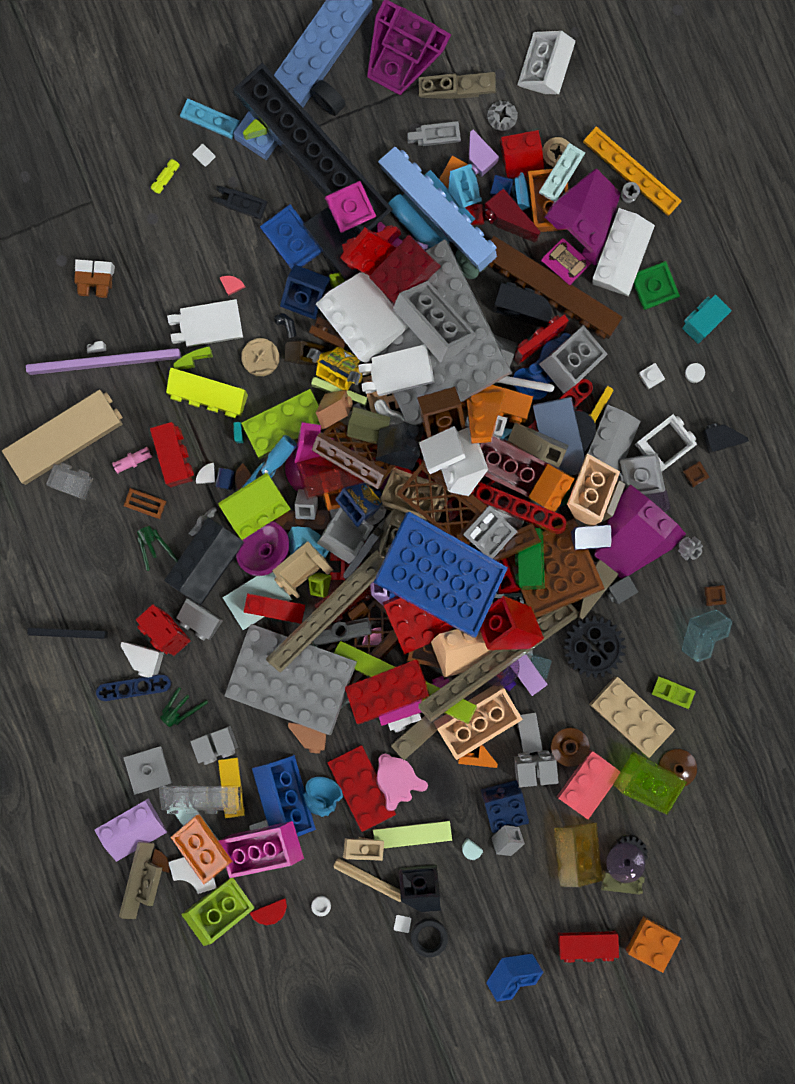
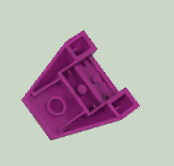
M383 0L375 19L367 78L401 95L443 53L452 34L394 2Z
M594 169L558 198L549 209L545 218L556 229H567L585 246L582 254L593 265H596L601 258L611 231L621 193L598 169Z
M630 484L621 494L614 515L608 519L606 524L611 525V547L596 549L594 556L618 573L617 576L622 579L672 550L686 533L655 503Z

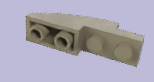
M495 72L461 76L447 74L419 77V97L473 98L479 97L481 94L496 93Z

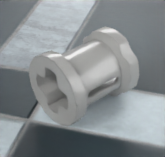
M634 182L626 183L620 195L625 203H632L639 195L640 188ZM628 190H632V196L628 195Z

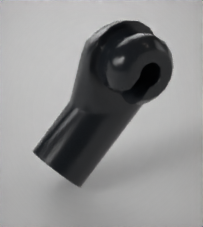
M279 313V315L274 317L275 324H282L286 327L288 338L297 336L293 319L285 313Z

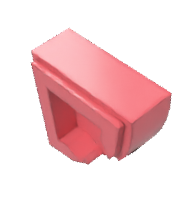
M220 277L228 296L245 288L243 282L236 277Z

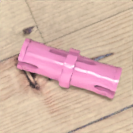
M145 447L133 454H127V457L112 464L118 474L132 466L137 467V464L152 458L148 447Z

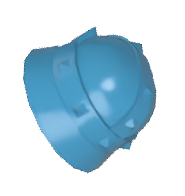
M326 777L311 778L306 784V793L303 794L308 810L321 817L329 816L332 811L334 812L336 801L339 802L343 797L339 785Z

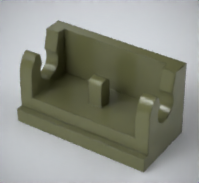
M603 870L601 890L642 894V883H644L645 877L640 874Z

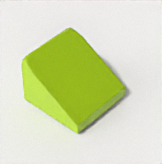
M254 119L243 131L246 140L267 134L266 127L257 119Z
M315 573L308 577L310 595L326 598L331 575Z

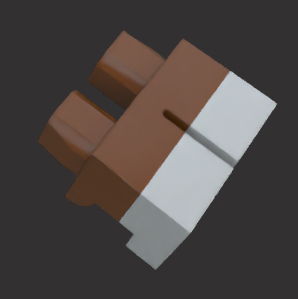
M75 260V283L78 295L89 296L90 287H96V296L107 298L109 288L112 289V276L115 268L113 263Z

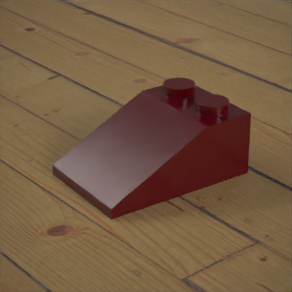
M504 189L486 202L484 217L490 224L493 223L496 227L535 243L538 241L541 231Z

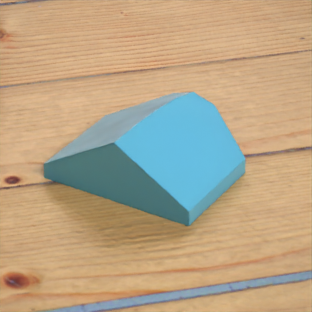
M471 164L450 171L448 192L461 208L482 201L479 194V185Z

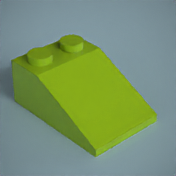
M230 878L181 915L203 946L212 944L255 908L234 878Z

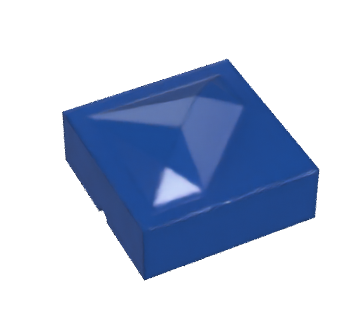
M495 175L490 195L495 196L504 189L510 196L513 179Z

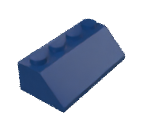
M295 755L252 768L268 826L293 821L297 837L316 830L311 812L305 804L303 795L305 790Z

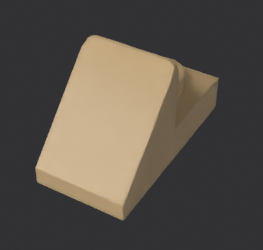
M361 837L359 839L345 838L343 858L383 861L384 841Z

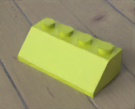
M170 368L166 391L171 396L170 399L181 402L182 399L187 400L189 405L200 407V405L207 406V410L218 413V410L226 412L225 415L231 418L242 416L248 397L244 389Z

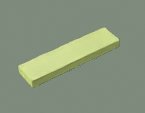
M450 821L373 829L374 839L383 840L384 848L452 841Z

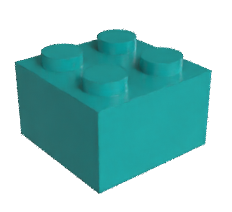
M716 294L712 298L708 296L697 307L699 311L694 310L684 320L686 324L682 329L698 344L732 311Z

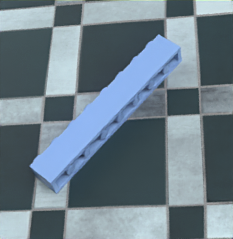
M396 147L391 149L378 161L381 169L481 272L497 257L495 250L497 248L491 240L486 241L483 238V232L478 227L474 228L470 224L471 220L466 214L461 215L458 212L459 208L453 201L449 202L445 198V193L440 188L436 189L433 186L434 182L428 175L424 177L420 173L422 171L415 162L412 164L408 160L409 156L405 151H399Z

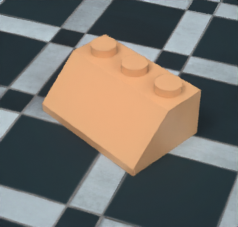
M586 454L567 505L575 519L588 526H594L600 523L604 517L620 471L589 454Z
M456 629L440 633L431 641L444 678L465 672L494 651L487 649L480 630L475 638Z

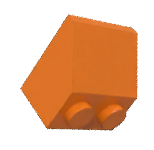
M548 464L529 498L544 508L555 512L570 489L574 477Z

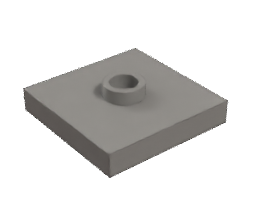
M658 453L619 460L625 489L631 484L644 495L665 491Z
M161 746L124 757L134 795L172 783Z

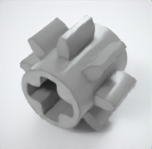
M695 536L692 539L685 537L679 543L680 549L678 551L685 560H688L689 557L695 560L701 555L703 545Z

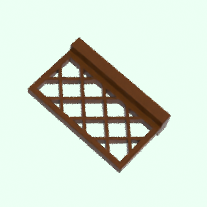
M340 421L332 424L324 433L320 432L317 435L312 451L377 489L381 487L384 479L396 467L388 463L373 461L372 457L376 458V452H369L368 448L377 450V444L363 440L353 442L352 439L356 438L346 436L347 425ZM337 427L338 429L342 430L344 433H338V432H336L335 428ZM339 438H346L348 442H340ZM356 448H363L364 452L357 451Z
M423 460L418 469L396 495L435 527L451 536L453 535L450 533L449 525L461 524V533L457 537L458 540H461L464 532L484 512L487 506L472 494L465 496L449 492L451 495H446L448 488L442 470L440 469L430 474ZM421 471L428 475L429 483L417 484V476ZM429 486L430 497L419 498L418 487ZM431 486H442L444 495L432 496ZM416 487V498L408 499L403 495L407 488ZM455 497L458 499L459 508L448 509L447 498ZM444 498L445 509L434 510L433 499ZM431 499L432 510H421L419 500ZM462 510H471L476 515L470 521H463ZM460 511V521L449 522L448 512ZM446 512L447 523H437L434 513Z
M375 599L368 606L370 611L360 619H363L368 614L370 624L371 621H381V631H372V634H381V642L378 645H371V637L368 635V645H357V638H355V645L350 646L356 649L368 648L369 655L383 660L399 641L394 629L392 631H384V620H389V618H384V613L387 615L386 610ZM376 605L381 609V618H371V610ZM340 641L333 642L326 651L331 652L337 648ZM354 670L350 682L354 684L362 681L366 675Z

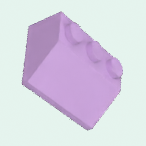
M149 799L95 829L102 845L116 862L136 851L138 842H151L167 833Z

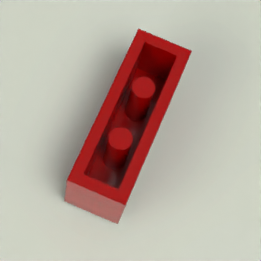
M616 931L558 933L559 958L567 963L575 962V959H583L584 962H594L595 959L602 958V961H614V958H619L618 933Z

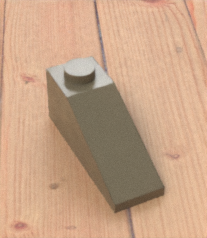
M598 560L597 563L593 562L605 589L581 599L578 616L580 620H583L618 575L601 560Z
M424 715L420 721H417L394 741L391 747L405 760L438 730L433 722L441 718L442 715L432 722Z

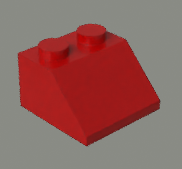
M539 130L501 137L500 147L507 178L515 179L521 172L524 176H527L528 171L544 170Z

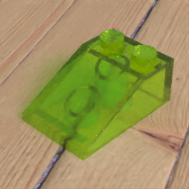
M632 752L613 785L622 794L668 815L687 782L651 760Z

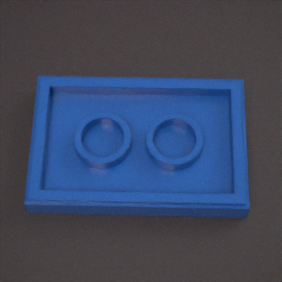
M290 204L262 224L260 228L292 270L294 265L303 267L321 254L322 251L302 227L304 224L303 220Z

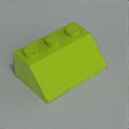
M265 473L218 503L241 540L291 510L268 473Z

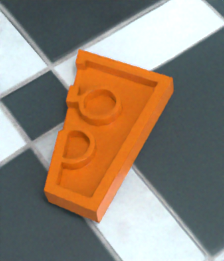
M505 391L476 393L466 399L471 444L492 441L502 401L505 397Z

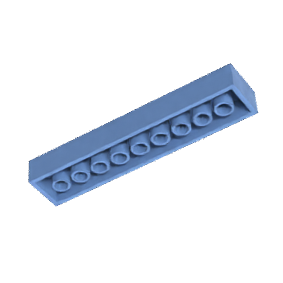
M326 0L274 74L302 107L305 106L312 96L310 93L311 88L319 80H323L373 8L372 0ZM248 111L233 133L235 140L267 160L278 143L268 132L265 135L249 140L244 138L243 131L255 119Z

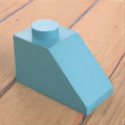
M297 526L290 529L288 533L290 555L306 542H309L324 558L329 551L317 544L321 535L310 527Z

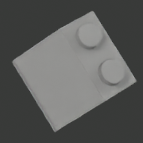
M186 599L177 616V619L180 620L179 625L187 630L192 628L196 631L195 635L203 641L206 638L211 640L223 622L222 619L192 599Z

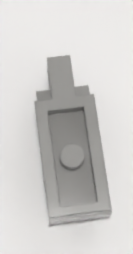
M459 122L421 125V127L416 128V132L407 133L408 143L418 142V146L460 142Z

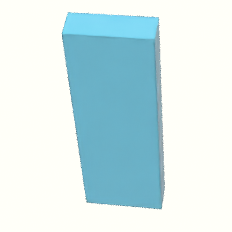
M188 98L180 114L181 118L230 139H233V133L240 123L235 118Z

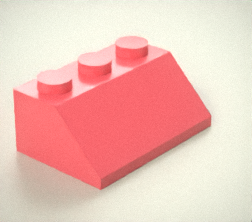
M589 750L588 756L579 764L557 797L579 814L589 819L622 772L595 752Z

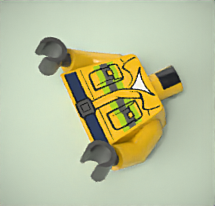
M337 347L333 351L320 353L319 350L310 348L306 357L313 359L314 363H318L316 371L318 377L348 391L352 383L358 385V383L362 382V373H359L358 367L360 360L351 349L347 352Z

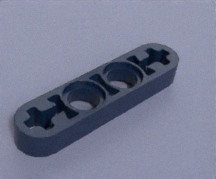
M157 675L149 678L144 677L107 683L97 688L96 695L101 701H110L168 691L172 682L166 675ZM160 678L167 681L164 689L161 686H155V691H152L153 685L150 679H154L153 683L160 682ZM141 681H146L149 685L146 692H141L138 688V684ZM122 684H127L130 688L127 695H122L119 691V687ZM113 685H116L115 692L117 697H114L115 693L108 694L107 698L100 694V691L104 690L103 687H106V690L114 689Z

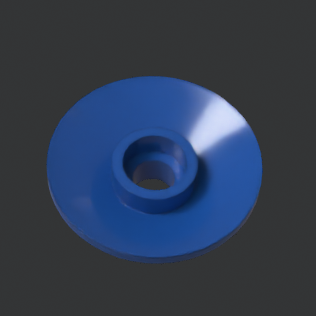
M528 368L519 369L513 376L514 378L548 384L544 375L541 373L531 375L528 372ZM513 385L517 392L533 396L532 400L542 399L548 393V391Z

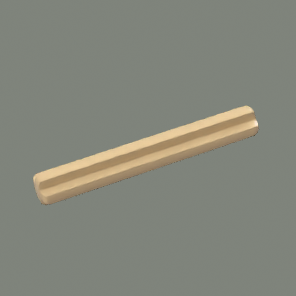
M340 858L336 860L334 864L335 869L401 902L400 890Z

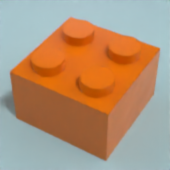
M643 916L625 951L630 956L663 973L681 938L678 934Z

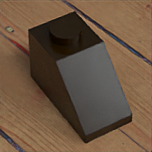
M304 341L286 342L284 361L300 365L317 366V362L314 363L313 359L306 357L310 348H315L320 353L329 351V347Z

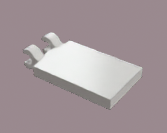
M237 299L181 308L180 315L167 316L170 325L180 324L181 333L171 334L173 344L186 342V346L191 347L243 338Z
M425 344L372 357L371 364L358 365L359 373H363V375L371 374L372 382L361 384L362 391H366V394L377 391V395L383 396L435 383L429 349Z

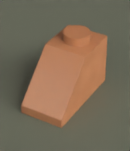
M346 390L324 395L316 411L322 429L348 416L353 402Z
M295 722L288 723L289 729L304 748L309 749V752L320 753L321 750H325L327 734Z

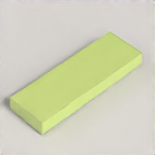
M316 377L313 378L311 383L313 387L328 393L342 391L333 384ZM349 390L347 391L353 403L366 406L367 397Z

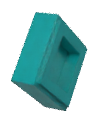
M234 422V441L237 444L243 443V426L241 422Z

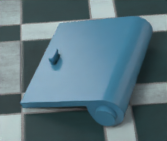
M431 170L424 175V177L428 175L431 178L436 189L440 188L445 193V198L449 202L453 201L459 208L458 212L461 215L466 214L471 223L475 220L465 207L461 208L448 192V188ZM399 194L388 203L393 209L391 212L418 242L428 245V249L443 240H446L448 244L451 243L406 194L403 196Z

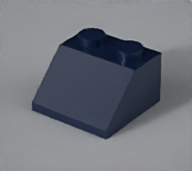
M294 265L288 275L280 307L315 320L320 310L316 303L325 296L330 278Z

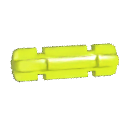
M173 159L167 163V168L165 167L156 179L157 182L154 181L151 186L154 192L161 193L164 189L163 186H166L174 175L173 172L179 168V163Z

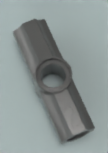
M369 618L337 622L334 625H329L313 640L314 645L319 646L338 641L346 642L352 638L372 635ZM340 628H346L343 636H338Z

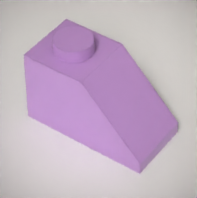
M472 130L469 138L468 164L472 165L475 175L479 174L482 177L498 162L499 156Z

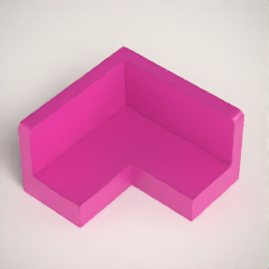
M301 423L297 439L295 463L327 468L333 467L331 461L312 451L316 437L320 433L321 425Z

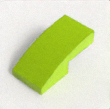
M205 347L186 354L174 363V368L177 370L195 368L194 360L213 357L211 348Z
M658 677L652 695L689 709L696 691Z

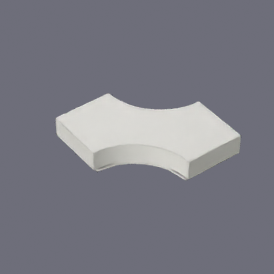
M185 857L168 862L173 880L189 882L195 887L198 894L217 888L215 878L203 884Z

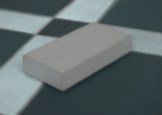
M536 712L520 715L523 720L518 722L523 753L543 751Z

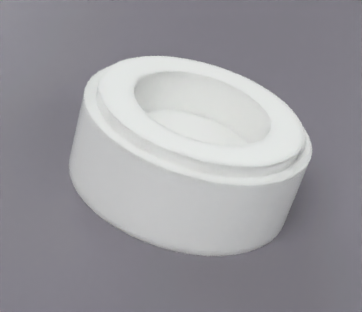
M698 363L689 365L685 370L686 379L692 383L700 382L705 376L704 367Z
M325 896L316 897L311 905L313 913L317 916L327 915L331 909L330 900Z

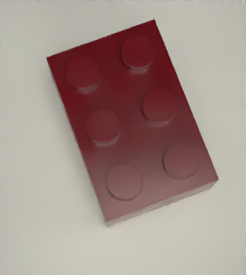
M408 235L369 278L395 304L399 293L428 281L441 265L414 238Z

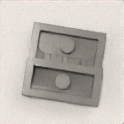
M489 505L463 535L483 554L493 559L517 531Z

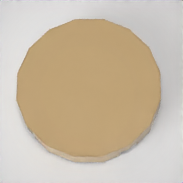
M256 338L249 341L244 347L242 363L250 374L266 376L277 368L279 352L271 341L265 338Z

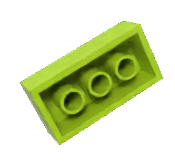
M311 389L242 422L241 424L258 458L262 459L268 456L284 435L297 442L302 422L320 425L316 415L319 405Z

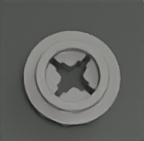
M501 100L493 103L487 114L489 124L499 131L511 129L515 125L518 116L514 105L508 101ZM504 109H506L505 115H507L508 117H504L503 120L499 122L500 115L497 113H501Z

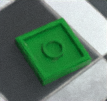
M666 261L637 272L633 284L643 310L680 297Z

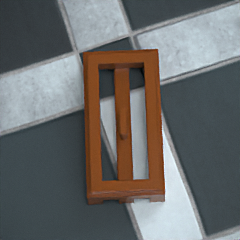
M130 488L124 507L161 519V514L167 501ZM132 494L161 503V505L158 507L132 497ZM133 501L141 505L150 507L152 509L158 510V513L155 514L153 512L129 504V502Z

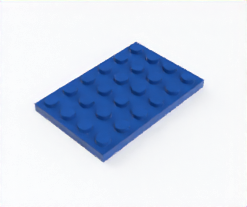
M407 512L373 583L475 638L508 567L413 513Z

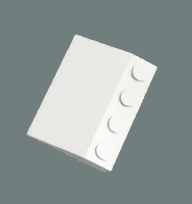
M363 272L358 273L330 290L316 303L317 307L357 358L366 364H369L372 361V357L378 356L409 327L393 309L394 305L389 298Z

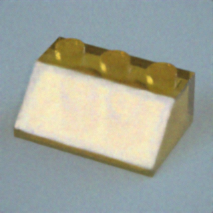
M597 823L566 825L554 828L560 887H581L602 881Z

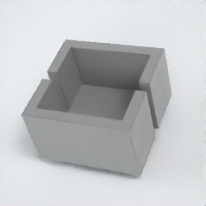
M340 507L333 515L317 544L350 564L357 556L364 544L363 542L367 539L374 526L364 522L361 526L356 527Z
M231 726L190 741L198 763L203 762L204 765L216 761L217 756L222 755V758L233 755L235 749L238 748Z
M547 750L538 751V754L535 755L524 752L514 756L516 780L519 787L537 786L536 771L537 778H540V785L558 784L557 763L554 755Z

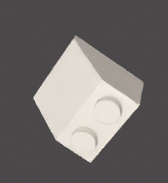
M121 642V647L133 669L139 671L138 675L149 678L152 675L158 674L164 652L130 642Z

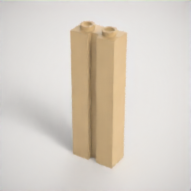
M98 390L2 450L22 484H28L122 425L120 419L123 417L117 408L113 410L110 403L113 401L107 392L103 393L101 390Z

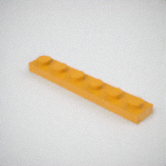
M597 126L583 141L585 145L628 182L636 183L640 188V192L667 216L681 203L682 200Z

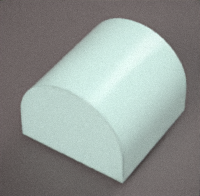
M466 838L462 845L464 856L470 860L479 858L483 853L482 848L469 838Z

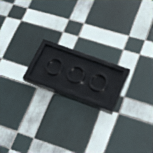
M329 206L303 224L302 227L344 281L361 272L358 269L352 270L340 258L344 253L342 244L347 243V240L351 238H356L358 235L352 228L341 233Z

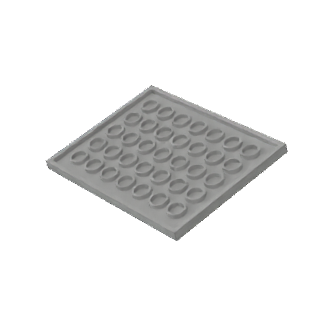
M446 240L426 250L441 265L428 281L476 333V337L455 357L442 363L429 350L435 383L393 393L406 422L416 426L422 425L417 397L455 387L462 402L512 374ZM408 327L378 356L424 345V343Z

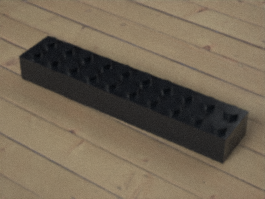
M263 62L233 89L232 93L255 119L266 127L270 136L325 197L361 181L376 217L353 227L358 234L364 228L371 230L393 210Z

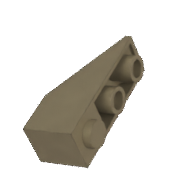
M516 422L508 438V441L556 467H560L569 446Z
M393 509L386 517L382 528L384 532L380 537L379 557L385 559L406 513Z

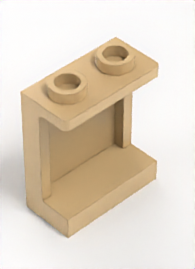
M306 542L272 571L276 575L274 579L281 588L283 587L289 596L293 594L298 598L300 595L296 588L306 581L308 577L320 568L327 575L333 569L326 559L309 542Z

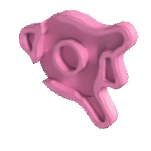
M383 754L378 758L379 766L376 781L380 790L385 795V807L388 811L395 810L401 801H410L412 799L411 790L423 792L428 788L427 782L415 775L413 768L407 761L391 757L388 754Z

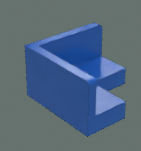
M533 954L506 957L500 960L488 979L487 985L497 1002L511 1000L520 987L536 985L543 971Z

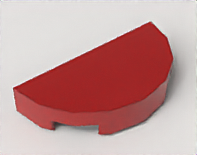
M286 898L251 911V917L263 925L277 923L286 912Z

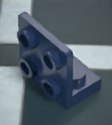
M517 780L481 789L492 833L498 832L504 825L517 827L529 823L523 794Z

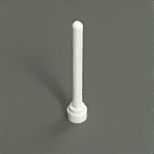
M509 376L498 381L499 383L548 392L554 390L552 384Z

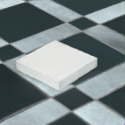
M451 427L419 442L427 470L430 474L466 458L455 427Z

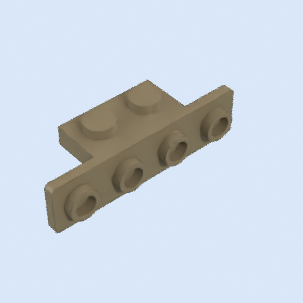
M137 843L119 917L122 919H136L140 903L153 906L162 872V867L150 863L154 843Z

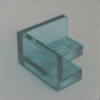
M718 610L691 618L682 651L696 662L711 658L715 642L729 636L733 621Z

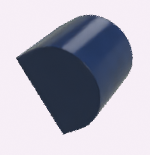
M219 468L215 487L232 490L235 472L230 469Z

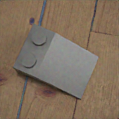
M583 325L539 365L559 389L565 393L583 379L608 354Z

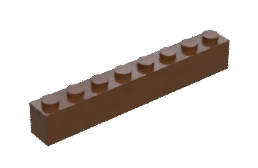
M495 236L492 237L491 241L497 248L495 249L497 257L487 267L498 269L500 275L505 278H512L515 280L514 283L521 288L526 287L534 290L535 294L543 296L552 308L556 309L558 307L563 310V314L568 318L572 319L574 317L586 329L590 327L596 331L595 334L602 339H609L623 318L621 315L575 286L569 285L562 278Z

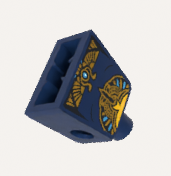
M367 483L343 488L335 500L356 527H359L382 506L380 499L382 492L380 490L373 491Z

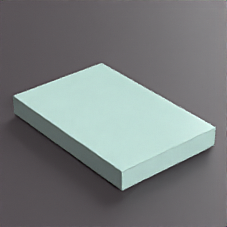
M273 572L264 576H256L223 597L242 630L264 618V616L243 613L247 593L288 602L292 600L283 587L281 588L274 580L276 575Z

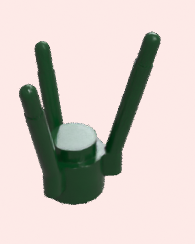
M146 526L137 531L139 536L137 540L140 544L147 571L150 570L144 544L148 545L153 558H156L155 550L151 544L155 542V538L169 555L178 562L179 559L159 536L156 529L152 530L151 526Z
M178 687L167 706L162 710L163 714L160 716V719L168 727H172L174 724L178 725L182 720L205 706L208 701L205 700L178 717L180 715L178 710L189 698V695H186L175 708L171 707L181 690Z

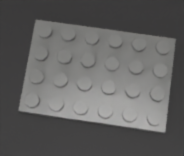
M251 624L234 667L225 697L331 735L346 695L345 687L349 686L357 661L308 645L280 673L267 662L266 658L287 636Z

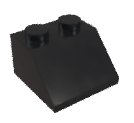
M403 422L380 429L375 460L413 470L420 456L419 442H421L422 427Z

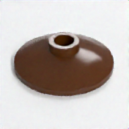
M562 729L552 739L551 752L556 761L564 766H577L589 754L590 745L588 738L578 729ZM568 743L573 745L572 750L566 749Z
M670 750L662 756L659 762L660 777L671 787H685L696 777V761L685 750ZM681 765L682 771L676 772V767Z

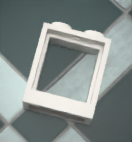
M674 414L635 444L643 455L655 454L646 441L666 425L671 424L687 446L665 463L659 458L661 471L665 470L697 445L695 436L692 432L685 430L683 427L684 422L679 416L675 417Z

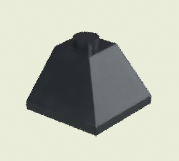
M437 865L399 868L401 902L420 912L441 911Z

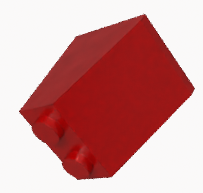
M502 596L490 606L480 628L488 650L530 649L544 639L532 608L506 596Z

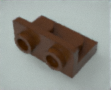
M319 317L315 325L311 326L309 331L311 335L336 347L346 349V342L330 322Z

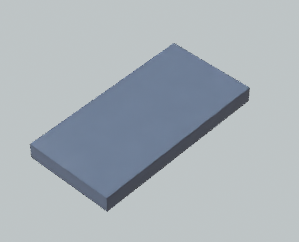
M572 397L534 404L533 409L539 433L569 445L560 467L556 468L570 475L579 474L585 456Z

